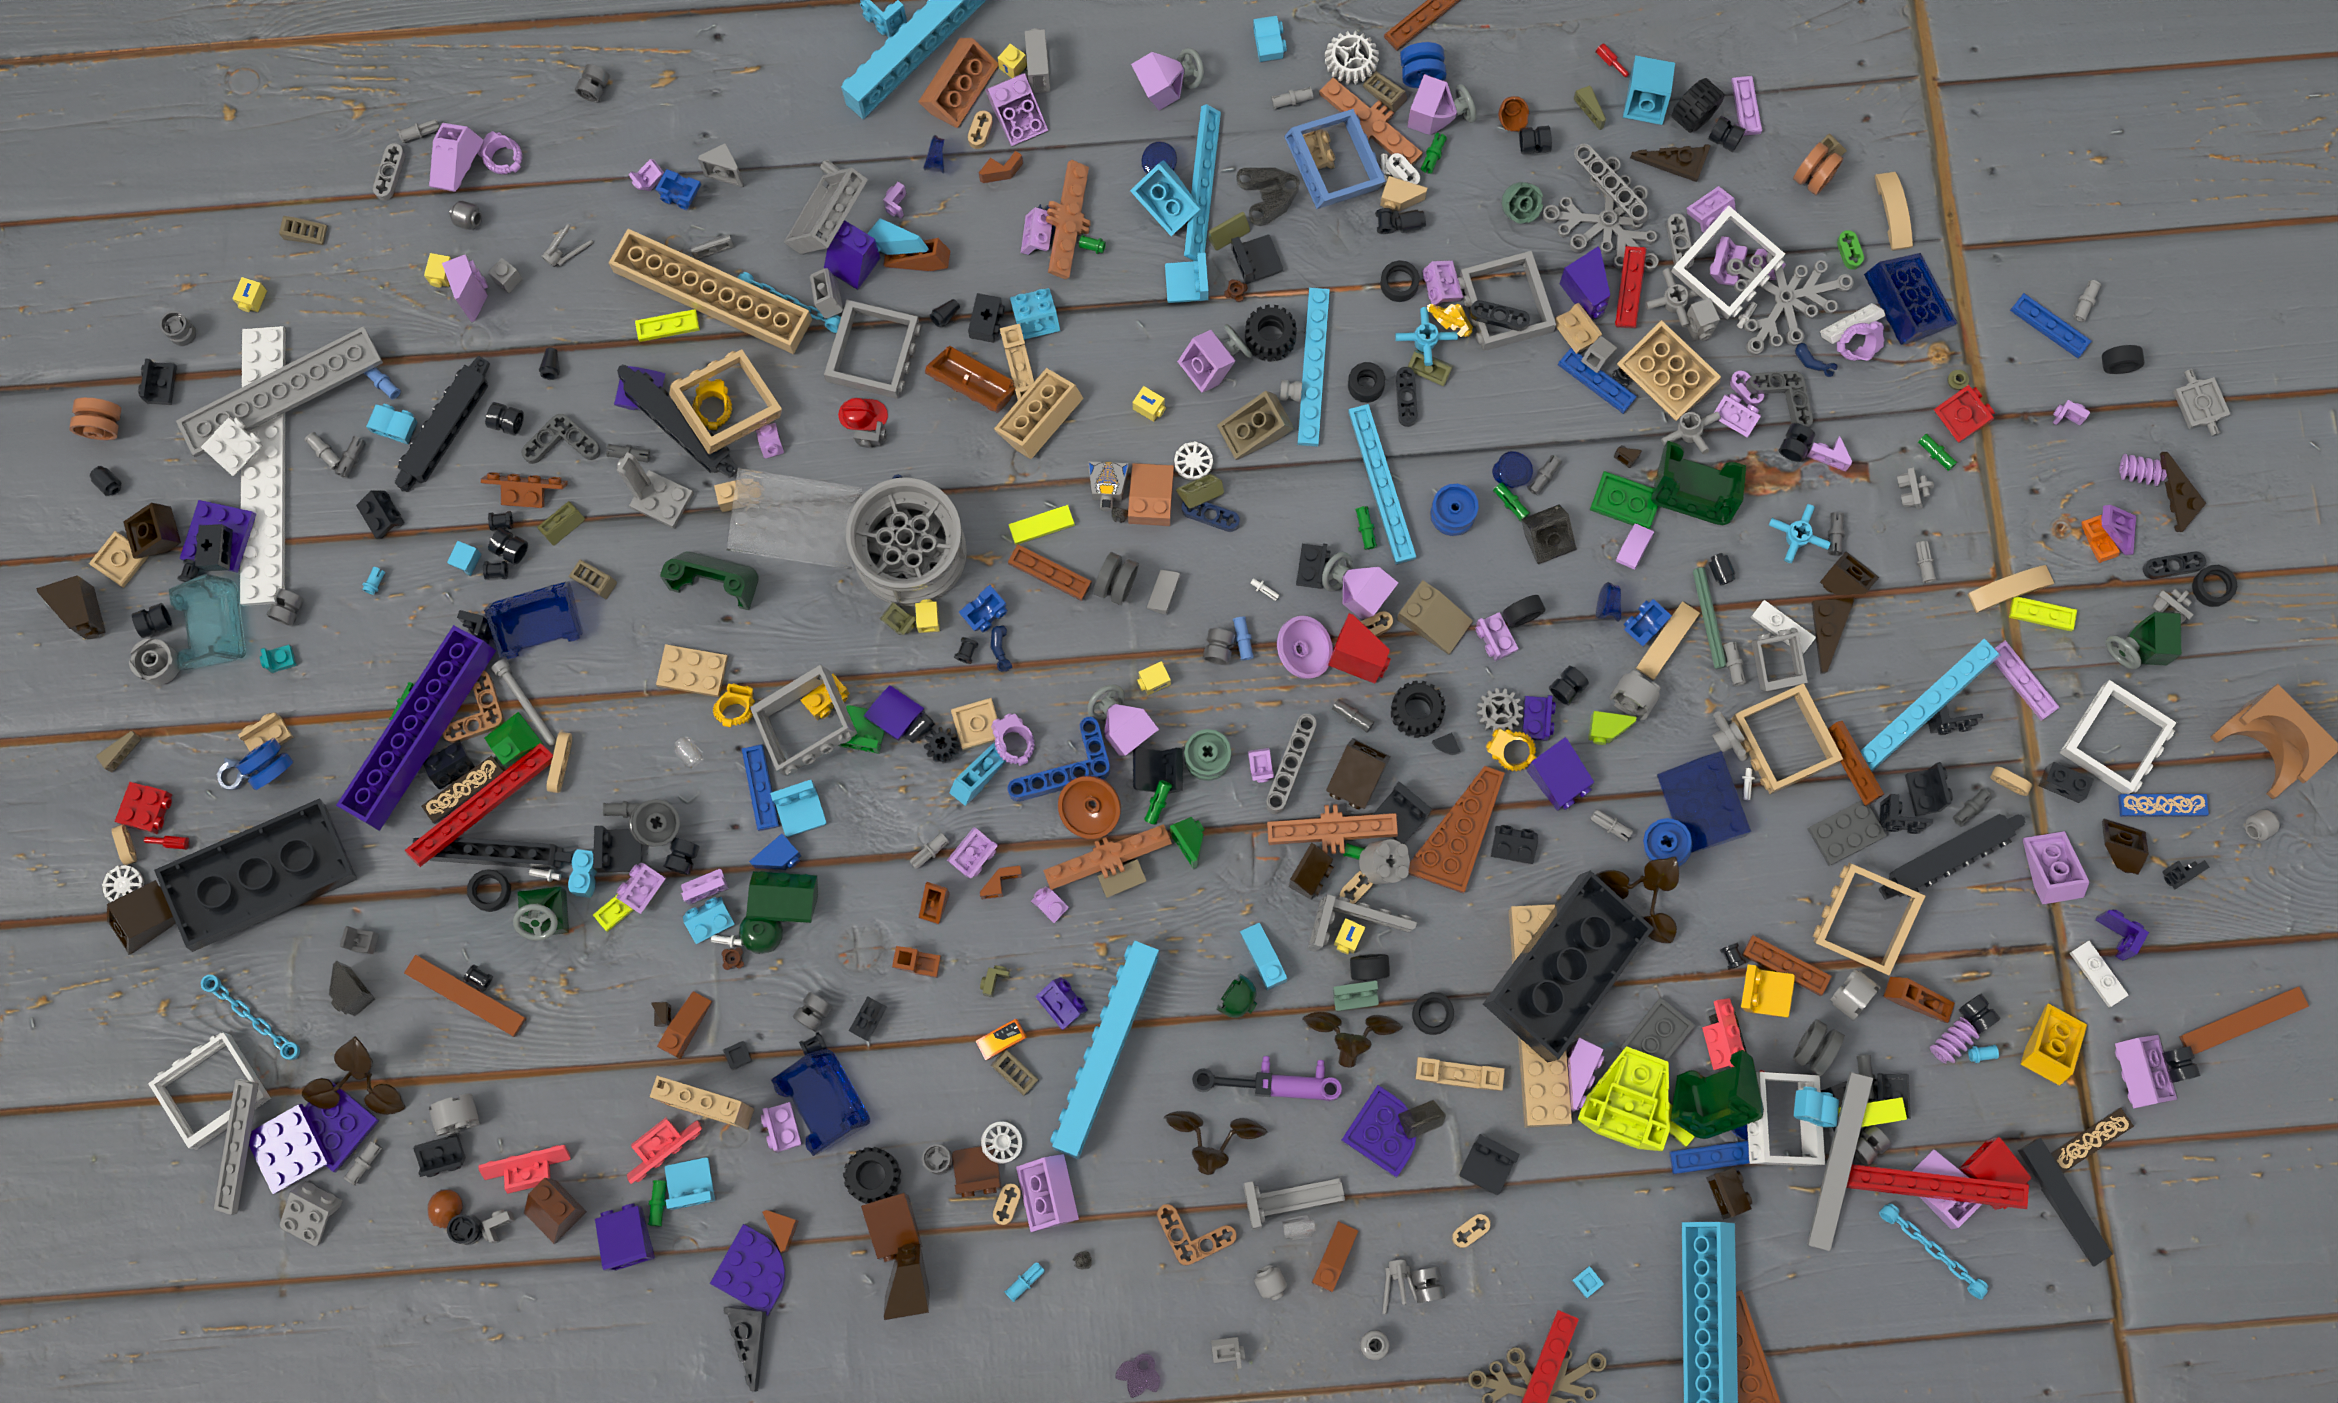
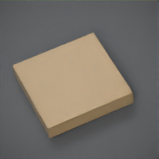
M114 531L89 564L124 588L148 557L134 559L128 539Z
M992 698L951 709L962 751L995 741L996 738L991 726L993 721L997 719Z

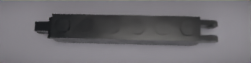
M477 356L469 366L464 365L462 369L457 371L455 380L451 386L445 389L444 397L440 403L434 406L432 415L423 423L419 435L411 441L406 455L404 454L400 458L397 467L400 472L397 478H395V484L402 492L411 490L416 481L424 483L428 480L488 388L485 375L490 363L486 359Z
M626 365L619 366L617 372L618 377L624 383L625 396L709 473L719 471L728 478H731L738 471V467L730 458V452H728L730 449L727 446L708 454L675 402L668 397V392L661 386L657 387L649 374L646 372L642 373L639 370L634 372ZM706 428L711 437L714 436V434L708 428Z
M1998 814L1895 869L1890 873L1889 880L1920 892L1918 889L1920 886L1925 884L1927 888L1938 882L1937 877L1944 875L1946 878L1957 872L1956 867L1960 865L1963 868L1975 862L1973 858L1981 855L1984 858L1994 852L1992 850L1993 847L1999 845L2002 848L2012 842L2010 838L2016 835L2015 831L2025 825V817L2018 814L2007 819L2005 815ZM1885 885L1879 888L1885 900L1905 895Z
M458 837L431 858L430 861L558 870V868H561L562 863L572 864L573 853L563 852L564 848L547 843ZM413 838V843L419 838Z

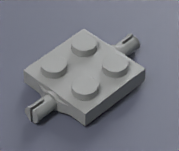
M2193 369L2185 371L2184 374L2189 383L2184 387L2175 389L2173 393L2188 428L2208 426L2211 436L2220 434L2215 422L2228 417L2230 412L2215 377L2197 380Z

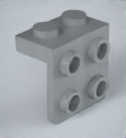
M304 1181L290 1192L280 1227L307 1243L316 1246L321 1241L328 1217L341 1207L343 1200L316 1187L312 1183Z

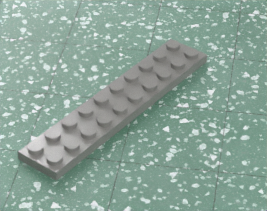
M363 326L176 420L192 455L196 458L206 453L201 446L229 417L233 419L237 417L245 424L244 429L248 432L383 362L367 330Z

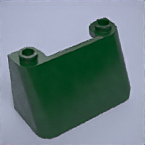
M1667 441L1662 452L1652 491V502L1657 506L1716 525L1729 524L1744 499L1746 465L1728 462L1723 465L1721 470L1683 459L1684 448L1677 443Z
M687 551L669 559L663 565L660 577L670 591L679 593L680 588L684 585H693L695 576L724 583L725 591L737 598L738 607L750 610L759 580L758 574L753 568Z
M1744 1050L1735 1052L1730 1057V1062L1734 1067L1706 1078L1694 1070L1677 1075L1671 1121L1697 1138L1708 1139L1762 1119L1764 1106L1753 1057Z

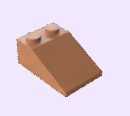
M1132 463L1128 508L1129 524L1170 526L1173 465Z

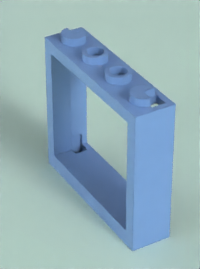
M1354 109L1292 127L1284 136L1316 209L1378 190L1386 182L1384 173L1380 170L1376 161V155L1371 150L1368 137L1363 132L1360 119L1355 114ZM1344 122L1370 181L1328 193L1303 134Z

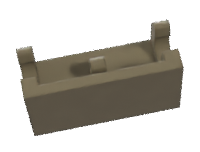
M1138 859L1123 864L1124 872H1120L1117 867L1115 868L1116 875H1112L1110 870L1107 871L1109 877L1104 879L1103 874L1097 875L1106 898L1146 882Z

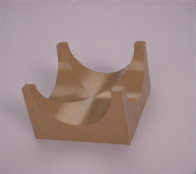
M2279 684L2246 703L2210 736L2217 743L2228 736L2244 735L2256 739L2268 749L2275 764V779L2271 788L2266 793L2272 800L2297 779L2302 784L2307 782L2338 752V743Z

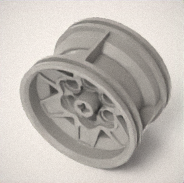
M895 478L875 485L866 491L855 503L847 521V547L860 579L871 593L891 604L893 602L902 607H915V603H920L921 600L930 599L934 602L947 594L962 575L966 563L967 546L957 510L943 491L926 481L915 478ZM907 509L920 510L923 513L912 518ZM883 518H886L887 527L874 530ZM902 520L905 522L902 527L895 526L898 521ZM919 524L926 525L925 529L921 531L916 530V526ZM941 527L945 531L946 541L936 537ZM885 536H890V537H891V541H890V542H888V543H882V542H881V540H882L883 537H885ZM930 542L933 544L931 549L926 550L922 548L925 543ZM870 553L881 556L877 565L871 560ZM892 555L899 556L895 562H890L888 559ZM913 558L919 559L916 565H910L909 561ZM931 564H937L933 569L930 570ZM901 575H905L907 579H901L899 577Z

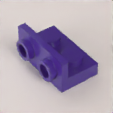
M1548 695L1547 698L1525 696L1522 733L1528 734L1533 740L1548 741L1550 735L1554 734V722H1551V714H1555L1556 702H1552V695Z
M1059 977L1052 980L1035 997L1058 1026L1064 1030L1080 1015L1086 1013L1088 1009L1085 1007L1083 999L1076 996L1072 991L1070 983Z

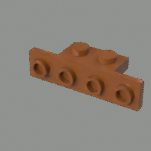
M489 472L481 478V483L501 485V505L543 508L544 488L564 489L568 485V481L561 480L560 477L541 479V476L538 475L524 478L520 477L519 474L500 476V473Z

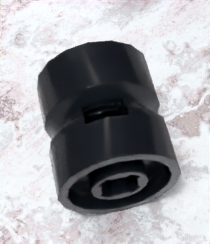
M1720 116L1708 139L1716 144L1723 143V148L1733 153L1746 129L1738 124L1731 125L1729 119Z
M1549 125L1538 126L1536 130L1532 127L1520 128L1519 144L1521 154H1533L1535 150L1539 153L1551 152L1552 137Z
M493 402L486 414V427L497 431L503 429V433L516 436L522 427L524 412L513 407L507 409L506 405Z
M1792 423L1786 433V439L1783 440L1778 450L1779 453L1791 461L1803 462L1807 455L1808 447L1813 442L1815 432L1805 425Z
M499 528L493 534L488 544V550L499 557L503 556L504 560L513 565H517L523 559L528 549L527 541L518 536L513 537V533L504 528Z
M163 603L149 607V611L143 609L132 613L134 627L141 638L154 635L156 630L162 632L173 626L170 614Z
M1569 665L1561 673V679L1557 678L1549 686V690L1556 699L1569 706L1577 698V693H1581L1589 685V681L1583 673Z
M674 838L669 848L672 853L667 855L663 867L680 874L690 875L694 865L692 859L697 857L700 846L683 839Z
M1982 993L1958 1009L1966 1020H1972L1970 1024L1976 1029L1978 1034L1984 1032L2001 1019L1994 1009L1987 1008L1989 1002Z
M2191 1046L2162 1053L2165 1064L2170 1066L2168 1073L2171 1083L2201 1076L2197 1064L2192 1062L2195 1056Z
M464 1214L456 1215L448 1223L447 1234L455 1243L475 1244L483 1235V1224L476 1217Z

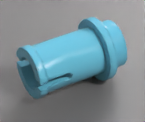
M373 567L366 583L363 582L362 584L364 586L362 590L371 595L378 592V586L385 575V571L381 570L380 572V568Z
M1995 1045L1986 1047L1973 1046L1968 1050V1056L1971 1062L1979 1063L1982 1060L1998 1059L1999 1051Z

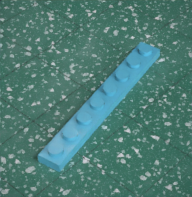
M1207 104L1201 106L1191 190L1192 197L1201 209L1188 220L1184 256L1193 261H1197V253H1205L1221 116L1220 111Z
M1309 288L1298 445L1318 447L1330 289Z
M1369 404L1351 408L1348 410L1395 564L1416 559V554Z
M1986 639L1978 643L1860 751L1871 772L2000 656L1998 651Z

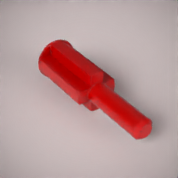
M1604 43L1601 44L1595 52L1609 66L1613 65L1624 77H1628L1629 72L1617 61L1618 57Z
M164 836V838H144L145 843L161 844L165 848L187 850L189 847L188 837Z

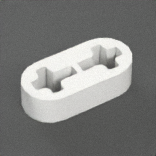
M1394 153L1387 159L1386 168L1394 178L1418 184L1420 181L1418 171L1403 155ZM1398 161L1399 164L1395 167L1393 163ZM1409 176L1413 178L1411 181L1407 180Z

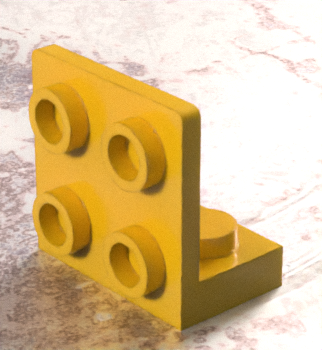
M1748 964L1741 1008L1745 1012L1788 1018L1791 1009L1795 975L1760 970L1756 965Z

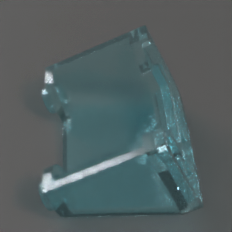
M204 574L169 589L170 603L175 609L184 611L189 649H183L178 653L179 669L191 670L236 661L246 655L239 592L233 580Z

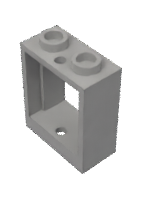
M1034 28L1025 31L1029 85L1033 93L1050 92L1045 29Z
M1791 629L1778 631L1779 635L1771 636L1770 633L1757 635L1758 639L1751 640L1761 690L1770 691L1808 683L1798 632H1791ZM1789 639L1795 674L1767 680L1761 645Z

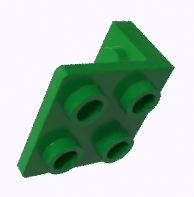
M847 705L846 709L857 734L851 737L850 741L841 743L838 746L880 754L884 731L864 718L865 713L868 711L867 708Z

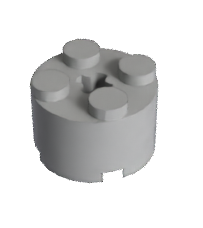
M144 639L138 642L130 653L132 654L129 660L130 669L136 676L155 686L166 684L173 680L181 670L178 653L161 640Z
M1632 670L1631 673L1622 676L1611 693L1610 700L1614 699L1616 702L1614 706L1623 714L1634 717L1640 716V720H1645L1659 700L1661 688L1656 683L1644 679L1639 672Z
M1389 839L1371 842L1365 850H1362L1359 866L1362 874L1366 875L1369 882L1377 885L1395 883L1408 876L1410 859L1408 848L1405 844Z
M1855 969L1844 982L1846 987L1840 986L1830 999L1833 1002L1832 1005L1852 1021L1856 1019L1881 988L1864 973L1858 972Z
M472 1094L459 1095L460 1100L459 1098L453 1099L450 1097L433 1103L431 1107H428L437 1136L458 1134L461 1132L460 1128L467 1127L469 1129L480 1125Z

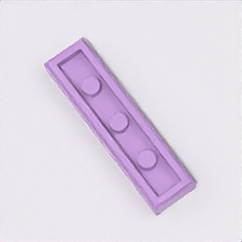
M2006 640L1995 648L2000 654L1994 661L1995 665L2041 721L2060 708Z

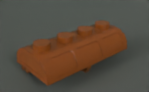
M952 346L946 347L925 369V374L931 376L936 381L949 386L954 391L962 393L972 401L978 402L996 413L1000 412L1008 404L1016 388L1014 387V380Z

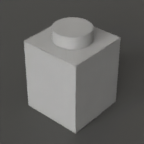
M503 258L488 272L493 281L507 293H510L522 280L517 269Z
M1600 336L1588 348L1581 362L1598 373L1609 362L1617 347Z

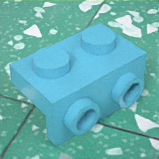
M713 897L707 900L705 905L689 909L683 916L684 924L695 944L735 925L722 897Z

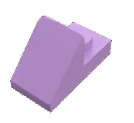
M1840 436L1835 441L1832 449H1829L1823 443H1813L1807 455L1809 458L1845 472L1852 463Z

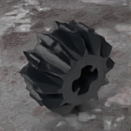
M939 727V733L936 734L934 730H931L930 732L933 737H925V740L929 743L924 745V749L929 750L926 754L928 757L933 756L934 762L941 758V762L944 764L946 763V757L953 761L952 753H959V750L955 747L960 746V741L956 740L958 737L956 733L951 734L950 728H947L945 733H943L942 727ZM942 741H944L946 747L942 746V749H939L938 743L942 744Z

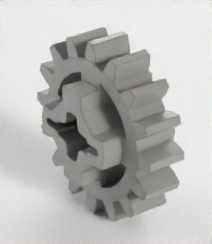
M1496 688L1494 694L1489 690L1487 691V697H1481L1482 703L1477 705V708L1481 711H1478L1476 716L1482 717L1479 724H1486L1484 730L1487 731L1489 728H1492L1493 734L1494 730L1498 729V727L1504 731L1505 729L1512 731V725L1518 727L1519 722L1517 720H1521L1523 717L1518 712H1521L1523 707L1518 706L1520 698L1513 699L1514 692L1508 695L1507 689L1500 693L1499 689ZM1510 704L1513 708L1514 715H1512L1513 713L1509 710ZM1486 708L1490 712V718L1486 715ZM1500 708L1503 709V713L1499 715L1496 713ZM1496 722H1504L1505 724H1496Z

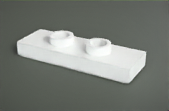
M1871 303L1821 330V337L1833 344L1840 340L1841 335L1844 334L1843 332L1850 326L1857 323L1871 324V322L1884 317V310Z
M1765 600L1751 616V619L1774 635H1779L1778 631L1791 629V632H1798L1802 655L1816 638ZM1789 639L1783 640V642L1790 646Z
M2090 941L2085 942L2070 952V955L2108 1008L2128 996V993Z

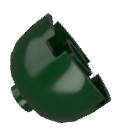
M744 917L739 929L741 942L749 951L755 954L772 952L779 946L783 938L782 924L780 921L746 919Z
M1241 973L1238 974L1240 980L1234 979L1222 996L1223 1005L1220 1006L1218 1004L1216 1008L1222 1014L1232 1018L1242 1017L1246 1012L1251 1014L1257 1005V1002L1254 1001L1257 995L1256 987L1252 981Z

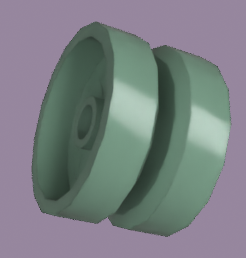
M1205 729L1197 731L1190 736L1185 745L1184 760L1186 768L1192 776L1199 780L1212 781L1220 778L1230 767L1231 747L1229 741L1216 730ZM1209 753L1212 757H1204V755Z

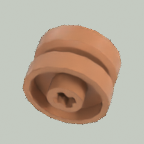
M1821 142L1813 148L1793 177V180L1800 185L1805 184L1813 177L1808 184V190L1814 195H1818L1831 181L1844 159L1835 152L1824 161L1829 148Z
M84 397L74 400L72 413L76 416L71 418L69 428L72 433L95 440H114L117 438L119 426L115 422L120 420L121 407L119 405L96 398Z

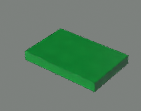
M1604 471L1590 511L1632 526L1638 524L1650 530L1658 506L1651 500L1653 488Z

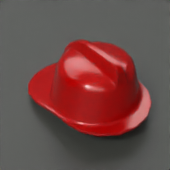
M856 397L842 404L838 417L840 423L847 429L873 431L876 430L877 421L882 422L883 425L886 423L888 413L886 407L881 402Z

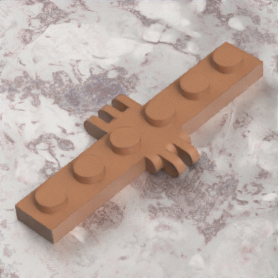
M1332 78L1319 91V95L1338 111L1344 112L1354 109L1355 114L1360 119L1363 132L1368 137V141L1372 138L1391 155L1394 153L1403 155L1412 166L1422 157V151L1387 123L1393 117L1394 112L1390 110L1385 115L1388 110L1386 105L1379 110L1382 105L1380 100L1369 108L1335 78Z
M1074 160L1069 161L1067 164L1061 202L1059 204L1049 201V209L1047 210L1049 216H1046V222L1056 226L1048 273L1062 279H1067L1070 276L1077 235H1081V233L1088 234V227L1091 223L1081 213L1089 167Z
M1333 804V813H1329V805H1324L1325 813H1321V818L1267 822L1269 845L1322 842L1323 851L1328 854L1327 846H1331L1332 854H1336L1337 845H1340V854L1345 853L1344 840L1398 837L1396 813L1343 817L1342 812H1338L1337 804Z
M1164 824L1113 843V841L1108 842L1107 838L1104 837L1102 838L1103 845H1100L1098 840L1094 841L1096 847L1092 848V852L1043 870L1050 890L1102 871L1104 879L1109 877L1107 872L1109 870L1112 875H1116L1115 868L1117 867L1120 872H1124L1123 862L1172 844Z

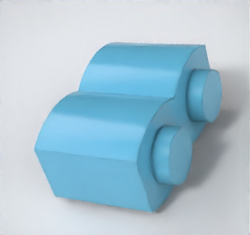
M1277 16L1253 19V30L1259 62L1282 59L1283 53L1287 52L1285 39L1282 40L1280 35L1283 33L1282 21L1278 22Z
M383 404L382 406L375 405L366 426L368 430L377 435L409 444L418 423L413 417L414 415L405 410H402V412L394 411L395 408L388 404Z
M577 849L573 855V872L569 877L568 887L569 891L575 896L591 898L594 893L596 884L594 876L597 871L593 869L594 852Z
M1803 1087V1090H1796L1794 1117L1796 1119L1825 1128L1837 1127L1839 1100L1834 1098L1833 1094L1817 1092V1089L1814 1087Z

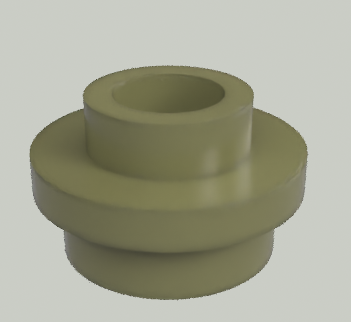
M1954 370L1948 376V384L1954 390H1962L1969 383V377L1963 370ZM1956 377H1960L1962 382L1957 381Z

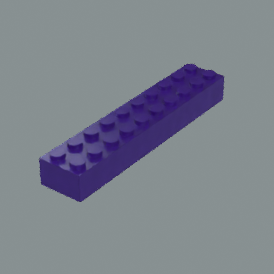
M453 625L336 806L380 831L496 650L485 641Z

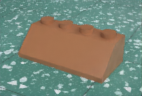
M959 38L918 102L931 115L958 128L999 64L973 38Z

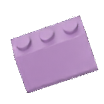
M462 255L446 261L442 265L455 300L469 320L473 322L476 320L488 296L485 288H488V285L474 261H469L466 255Z
M2159 1035L2115 1043V1054L2122 1067V1078L2127 1084L2129 1091L2128 1099L2133 1105V1109L2177 1100L2174 1086L2168 1073L2169 1069L2163 1058L2162 1053L2164 1052Z
M1064 1154L1044 1157L1016 1167L1031 1232L1079 1220Z

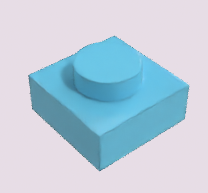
M1590 1266L1571 1280L1585 1298H1588L1604 1285Z

